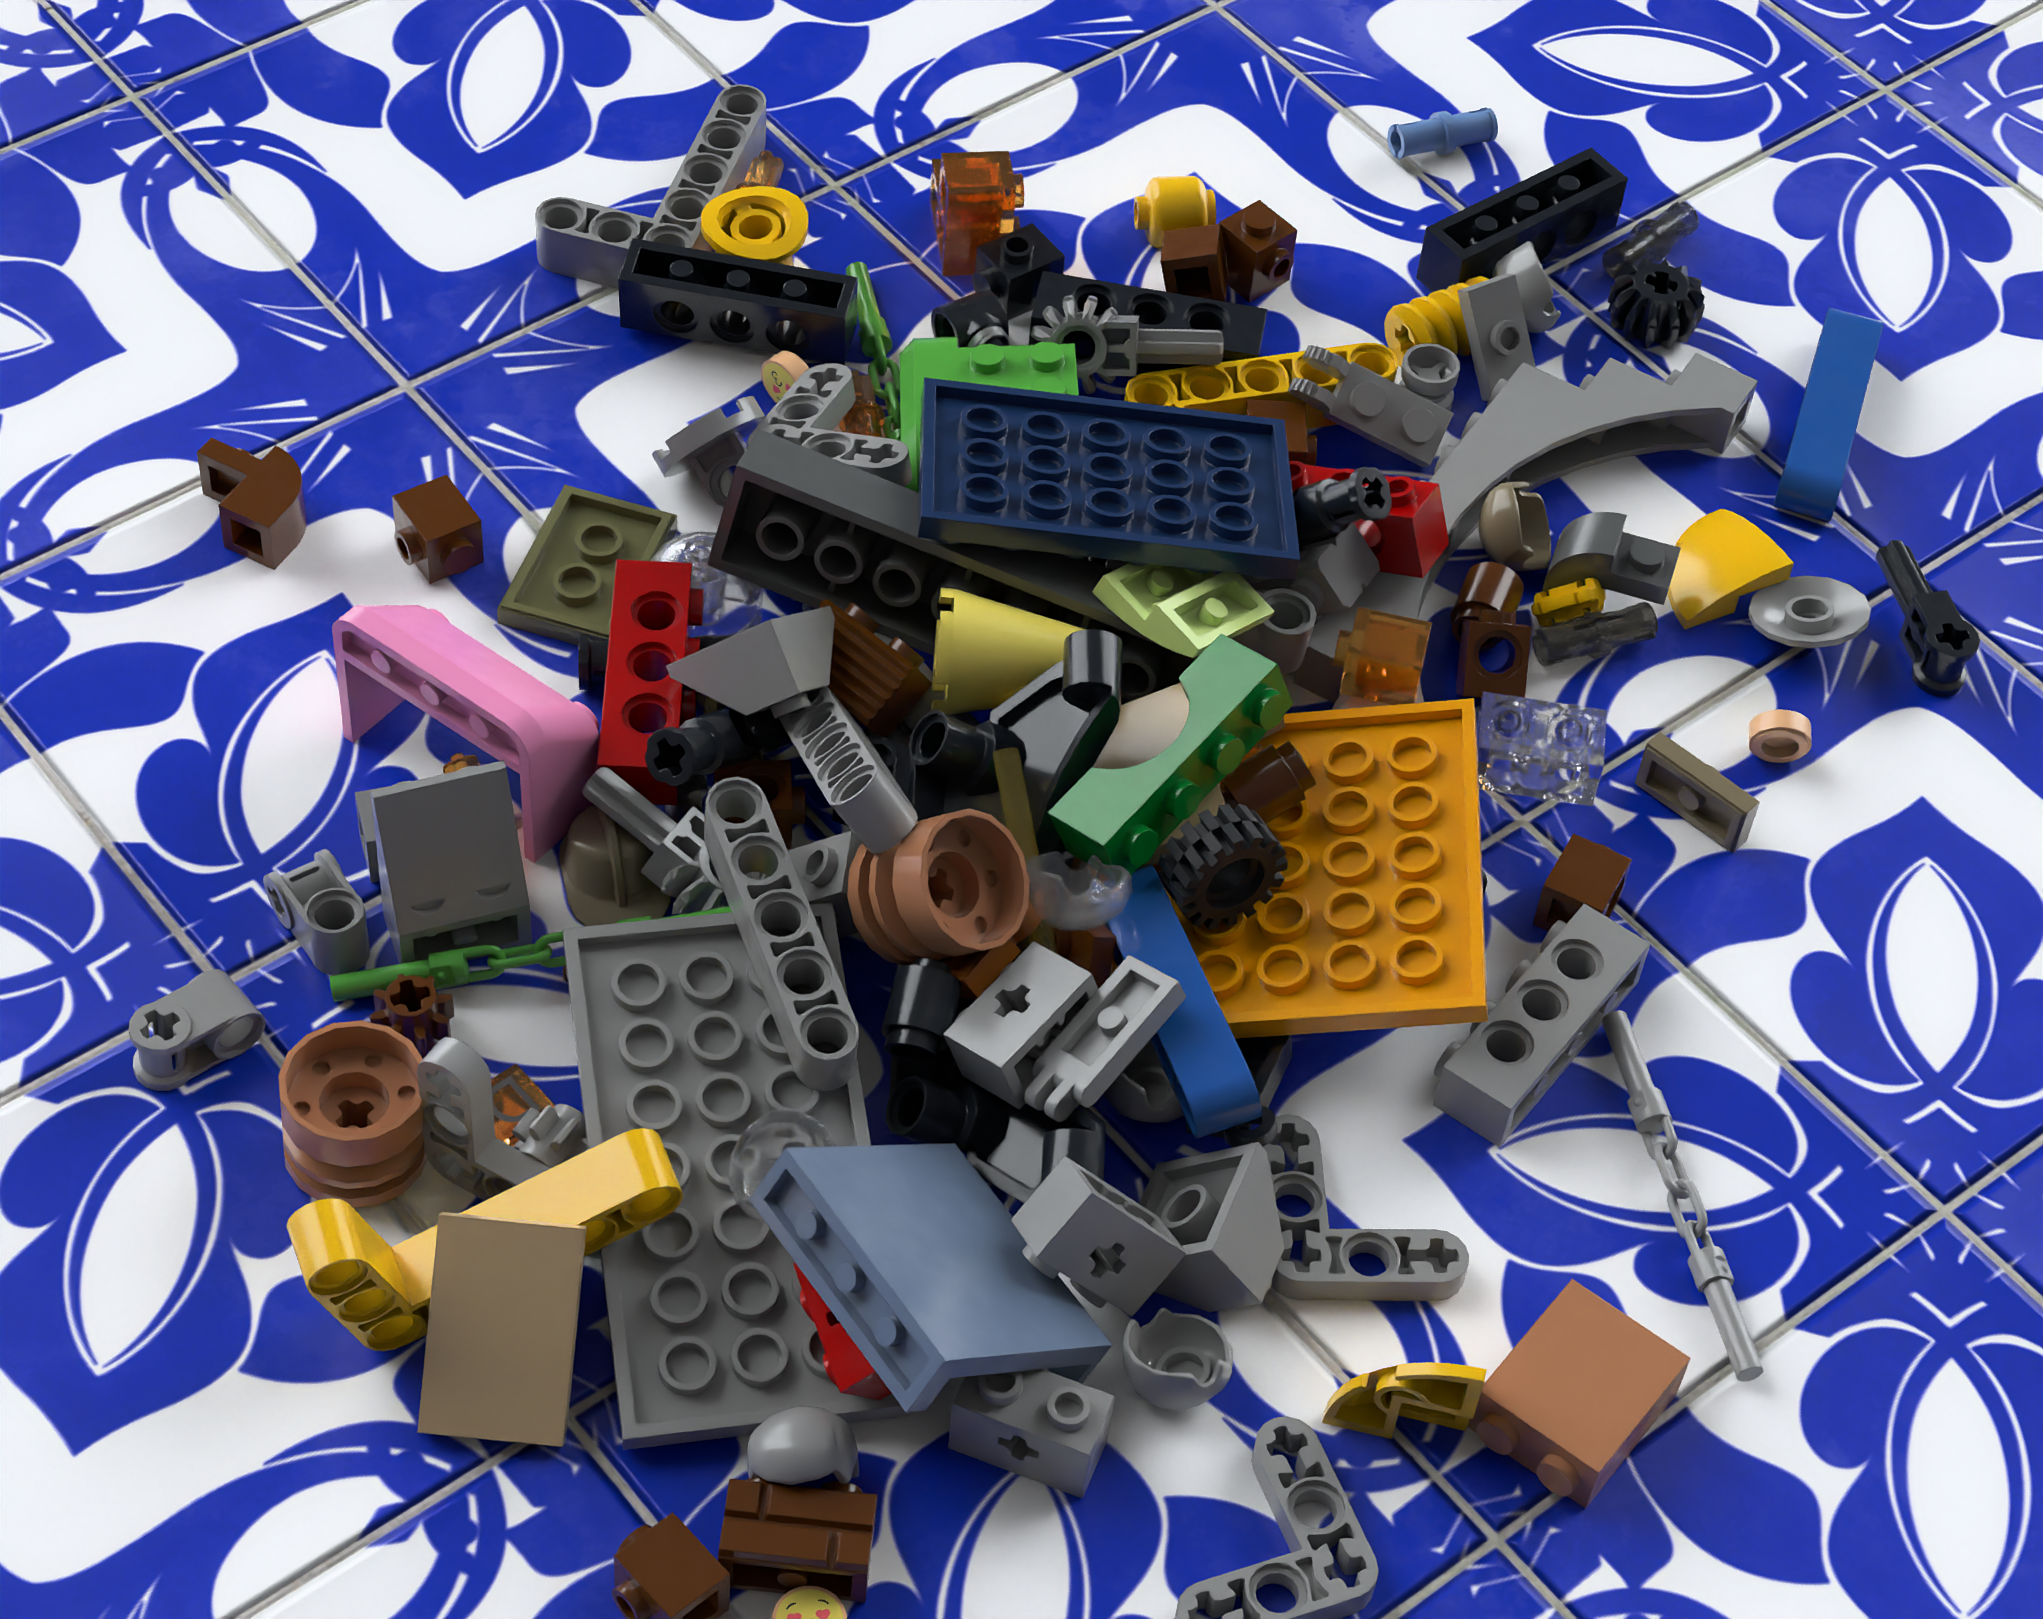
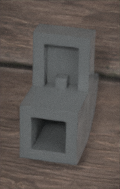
M1615 512L1586 514L1571 521L1562 530L1542 591L1547 592V596H1549V589L1577 581L1583 582V586H1585V579L1595 578L1598 579L1601 588L1605 589V592L1607 589L1664 605L1681 548L1623 532L1626 514ZM1588 609L1589 615L1583 618L1597 621L1599 613H1591V609Z

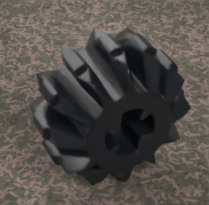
M1645 257L1641 259L1638 266L1625 264L1622 272L1616 278L1615 284L1611 286L1607 302L1610 303L1608 311L1611 316V327L1624 330L1625 341L1634 339L1644 341L1646 349L1652 343H1659L1665 349L1670 350L1675 341L1688 342L1698 322L1701 321L1705 309V304L1703 303L1705 296L1702 294L1701 280L1688 276L1687 266L1677 268L1669 266L1666 258L1660 264H1654Z

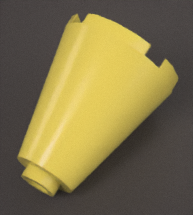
M941 588L939 604H950L951 610L941 611L940 620L937 619L932 691H943L944 700H933L931 711L938 710L947 715L998 707L1054 664L1062 661L1066 637L1073 632L1086 629L961 590Z

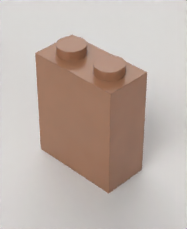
M1571 1279L1486 1380L1473 1419L1470 1418L1467 1427L1477 1433L1481 1441L1488 1448L1496 1453L1509 1455L1535 1473L1542 1484L1550 1491L1560 1496H1568L1586 1509L1677 1395L1691 1358Z

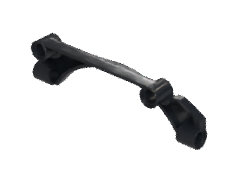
M1080 630L1067 636L1064 641L1063 660L1054 664L1024 688L990 712V721H985L973 727L935 710L928 712L919 720L910 737L908 800L917 812L918 819L916 822L969 808L991 814L1010 830L1023 852L1030 879L1029 901L1042 917L1048 883L1061 840L1048 812L1094 766L1119 721L1123 643L1118 636L1104 630ZM1042 921L1029 936L1016 944L1021 951L1018 956L1033 941L1040 944ZM959 998L955 1019L963 1010L969 1008L976 999ZM949 1046L945 1050L939 1051L937 1062L930 1065L912 1064L892 1057L886 1123L894 1134L920 1144L955 1143L960 1151L967 1149L968 1161L983 1179L1022 1203H1025L1065 1156L1104 1181L1106 1124L1088 1107L1079 1104L1062 1122L1055 1121L1047 1116L1044 1110H1037L1027 1103L1018 1109L962 1076Z

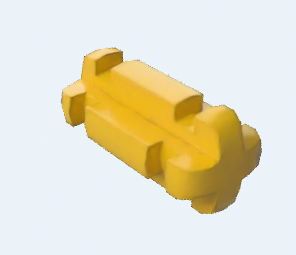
M1587 578L1585 579V586H1583V582L1577 581L1549 589V596L1544 591L1536 593L1534 604L1531 605V611L1537 617L1541 626L1549 627L1553 625L1552 619H1554L1555 623L1560 624L1588 616V609H1591V613L1594 614L1601 612L1604 609V601L1607 599L1605 589L1601 588L1598 579Z

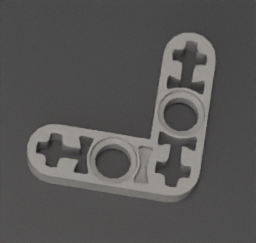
M837 363L821 364L806 370L747 439V445L749 446L760 429L903 487L907 486L912 479L908 447L902 441L833 431L856 401L851 370L847 366Z
M444 1037L439 1040L418 1064L417 1068L419 1096L423 1100L424 1148L427 1159L433 1168L453 1184L484 1201L550 1169L547 1165L495 1138L491 1074L483 1058L473 1048L460 1040L450 1037Z
M1289 1114L1275 1116L1277 1123L1276 1136L1270 1143L1263 1146L1267 1151L1275 1200L1284 1195H1296L1305 1199L1312 1210L1303 1217L1295 1218L1281 1213L1277 1208L1284 1243V1251L1272 1277L1271 1284L1277 1293L1295 1300L1439 1301L1449 1299L1459 1292L1469 1266V1253L1466 1245L1457 1236L1448 1231L1437 1229H1329L1321 1145L1318 1132L1309 1121L1299 1116ZM1280 1142L1291 1143L1293 1152L1297 1153L1293 1171L1284 1172L1285 1156L1282 1146H1278ZM1303 1240L1301 1247L1302 1262L1305 1267H1309L1308 1272H1296L1294 1263L1289 1261L1293 1241ZM1359 1253L1373 1254L1382 1260L1386 1271L1378 1276H1364L1351 1267L1349 1259ZM1401 1256L1406 1257L1403 1268H1408L1407 1274L1398 1273ZM1426 1258H1438L1440 1266L1447 1268L1446 1272H1434L1432 1264L1426 1262Z
M1288 1416L1273 1418L1264 1423L1257 1432L1251 1463L1254 1474L1291 1553L1189 1586L1179 1597L1174 1619H1195L1197 1609H1205L1211 1618L1222 1616V1619H1243V1617L1245 1619H1340L1364 1609L1372 1599L1379 1571L1376 1557L1318 1436L1308 1424L1300 1419ZM1282 1444L1288 1453L1299 1451L1295 1465V1473L1299 1481L1291 1486L1293 1471L1283 1455L1272 1456L1274 1445ZM1304 1501L1320 1502L1332 1512L1334 1521L1325 1528L1315 1529L1307 1527L1295 1516L1294 1509ZM1337 1543L1338 1547L1335 1558L1341 1571L1345 1575L1357 1573L1354 1587L1347 1588L1341 1578L1329 1580L1334 1563L1329 1549ZM1275 1583L1283 1585L1295 1596L1296 1605L1287 1612H1271L1261 1606L1256 1598V1592L1266 1584ZM1236 1596H1240L1241 1609L1233 1611Z

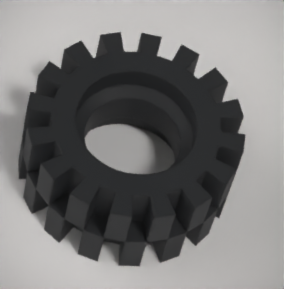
M1229 804L1219 805L1217 816H1213L1209 809L1199 813L1200 823L1193 827L1187 821L1179 828L1184 836L1181 839L1171 837L1165 845L1171 854L1160 855L1158 864L1162 870L1158 871V876L1163 887L1187 920L1189 919L1193 925L1199 928L1204 923L1207 929H1217L1221 919L1227 927L1237 924V914L1241 912L1249 918L1257 912L1253 905L1259 900L1267 904L1273 898L1269 888L1280 887L1285 879L1280 873L1288 868V861L1284 857L1287 854L1285 849L1261 817L1253 809L1250 811L1246 805L1237 804L1234 810Z

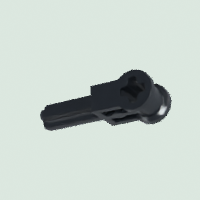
M1892 540L1887 546L1878 549L1876 560L1905 616L1899 636L1913 662L1911 670L1912 679L1918 688L1928 694L1940 697L1957 694L1963 688L1967 674L1964 667L1966 661L1976 655L1980 644L1979 634L1971 624L1962 620L1947 590L1932 592L1910 547L1904 545L1901 540Z

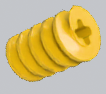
M1483 276L1470 278L1465 283L1453 284L1446 290L1442 289L1431 292L1427 297L1422 296L1412 299L1409 303L1395 305L1387 312L1384 322L1385 338L1388 348L1397 356L1400 368L1402 367L1403 357L1407 350L1415 345L1424 343L1438 344L1446 347L1456 356L1457 354L1460 356L1471 355L1457 291L1489 280L1488 278Z

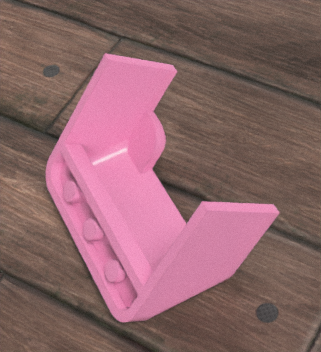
M356 605L333 623L332 634L343 733L346 739L354 743L406 699L497 760H504L506 766L520 774L525 858L534 864L566 836L571 824L579 813L594 805L584 797L582 792L585 784L598 770L597 762L600 741L598 720L587 706L577 701H570L452 625L436 609H427L420 605Z

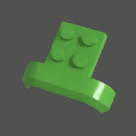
M957 337L913 338L899 354L901 441L908 447L912 470V479L905 487L919 493L921 395L924 377L1079 396L1075 343L1056 344L1053 342H1040L1035 345L1018 346L982 344L976 347L958 348Z

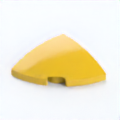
M1721 508L1698 519L1687 528L1676 542L1675 546L1680 547L1681 550L1667 594L1678 621L1684 629H1688L1734 613L1739 596L1788 580L1794 562L1756 525L1734 512Z
M1427 1362L1398 1364L1363 1373L1352 1378L1333 1393L1324 1410L1322 1423L1392 1439L1398 1416L1466 1431L1470 1418L1473 1419L1487 1369L1459 1364Z

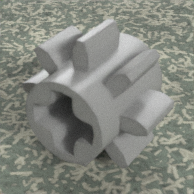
M557 1104L554 1108L551 1105H547L541 1113L531 1107L511 1131L519 1139L513 1146L515 1149L550 1168L588 1150L584 1114L566 1104Z

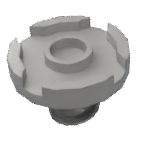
M754 396L743 397L737 400L736 404L740 409L738 413L726 418L721 408H718L667 439L665 443L669 450L663 451V449H659L651 454L664 478L675 476L694 468L710 497L717 505L724 508L727 497L723 494L720 487L721 477L728 468L738 464L748 447L743 438L753 432L765 418Z

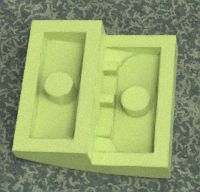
M1127 564L1103 575L1092 591L1107 608L1140 634L1167 649L1192 658L1200 655L1220 634L1232 639L1269 620L1275 612L1240 574L1227 572L1214 576L1211 571L1198 573L1183 567L1156 564L1143 566Z

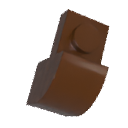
M211 437L197 451L203 495L221 502L218 507L224 547L275 570L301 542L306 531L307 518L300 468L289 453L276 445L260 460L244 449L234 448Z

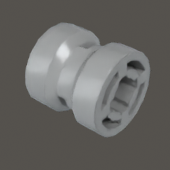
M1430 343L1415 345L1408 349L1403 357L1401 367L1402 380L1398 385L1451 412L1454 399L1453 388L1458 380L1460 362L1452 351L1441 345Z

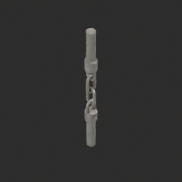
M1621 1010L1610 1012L1602 1018V1024L1630 1095L1627 1104L1637 1131L1643 1138L1647 1152L1651 1159L1656 1161L1662 1180L1669 1190L1667 1194L1668 1207L1677 1231L1686 1240L1691 1253L1687 1263L1698 1292L1705 1293L1737 1380L1743 1382L1751 1381L1759 1377L1764 1370L1731 1286L1734 1283V1278L1722 1248L1714 1246L1712 1238L1706 1230L1708 1218L1697 1187L1689 1180L1682 1160L1676 1151L1678 1141L1672 1125V1117L1662 1091L1654 1087L1627 1014ZM1664 1131L1667 1143L1657 1142L1655 1144L1652 1135ZM1669 1159L1671 1160L1675 1173L1677 1175V1181L1673 1180L1668 1164L1666 1162ZM1690 1197L1697 1221L1688 1220L1685 1222L1677 1198L1687 1199ZM1696 1239H1701L1704 1248H1699Z

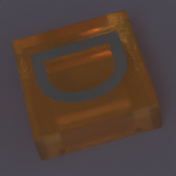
M517 1064L491 1079L495 1138L513 1147L519 1139L511 1131L530 1108L533 1107L541 1113L547 1105H551L554 1108L555 1104Z

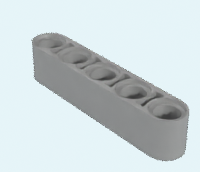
M825 686L807 694L811 705L779 718L780 722L828 803L864 846L873 854L882 853L903 840L915 826L918 819L917 812L863 729L831 690Z
M740 777L725 778L715 783L709 790L706 798L704 823L706 848L796 1075L803 1084L811 1089L819 1091L836 1090L844 1086L854 1072L859 1040L856 1018L765 794L757 784L749 779ZM727 817H740L745 819L746 822L733 824L723 819ZM749 872H761L767 874L770 877L766 879L755 880L748 878L747 876H745V874ZM772 928H784L793 934L778 937L771 935L767 931ZM803 984L811 986L817 991L812 994L801 995L794 993L788 988ZM827 1042L836 1045L841 1050L825 1054L816 1051L811 1046Z

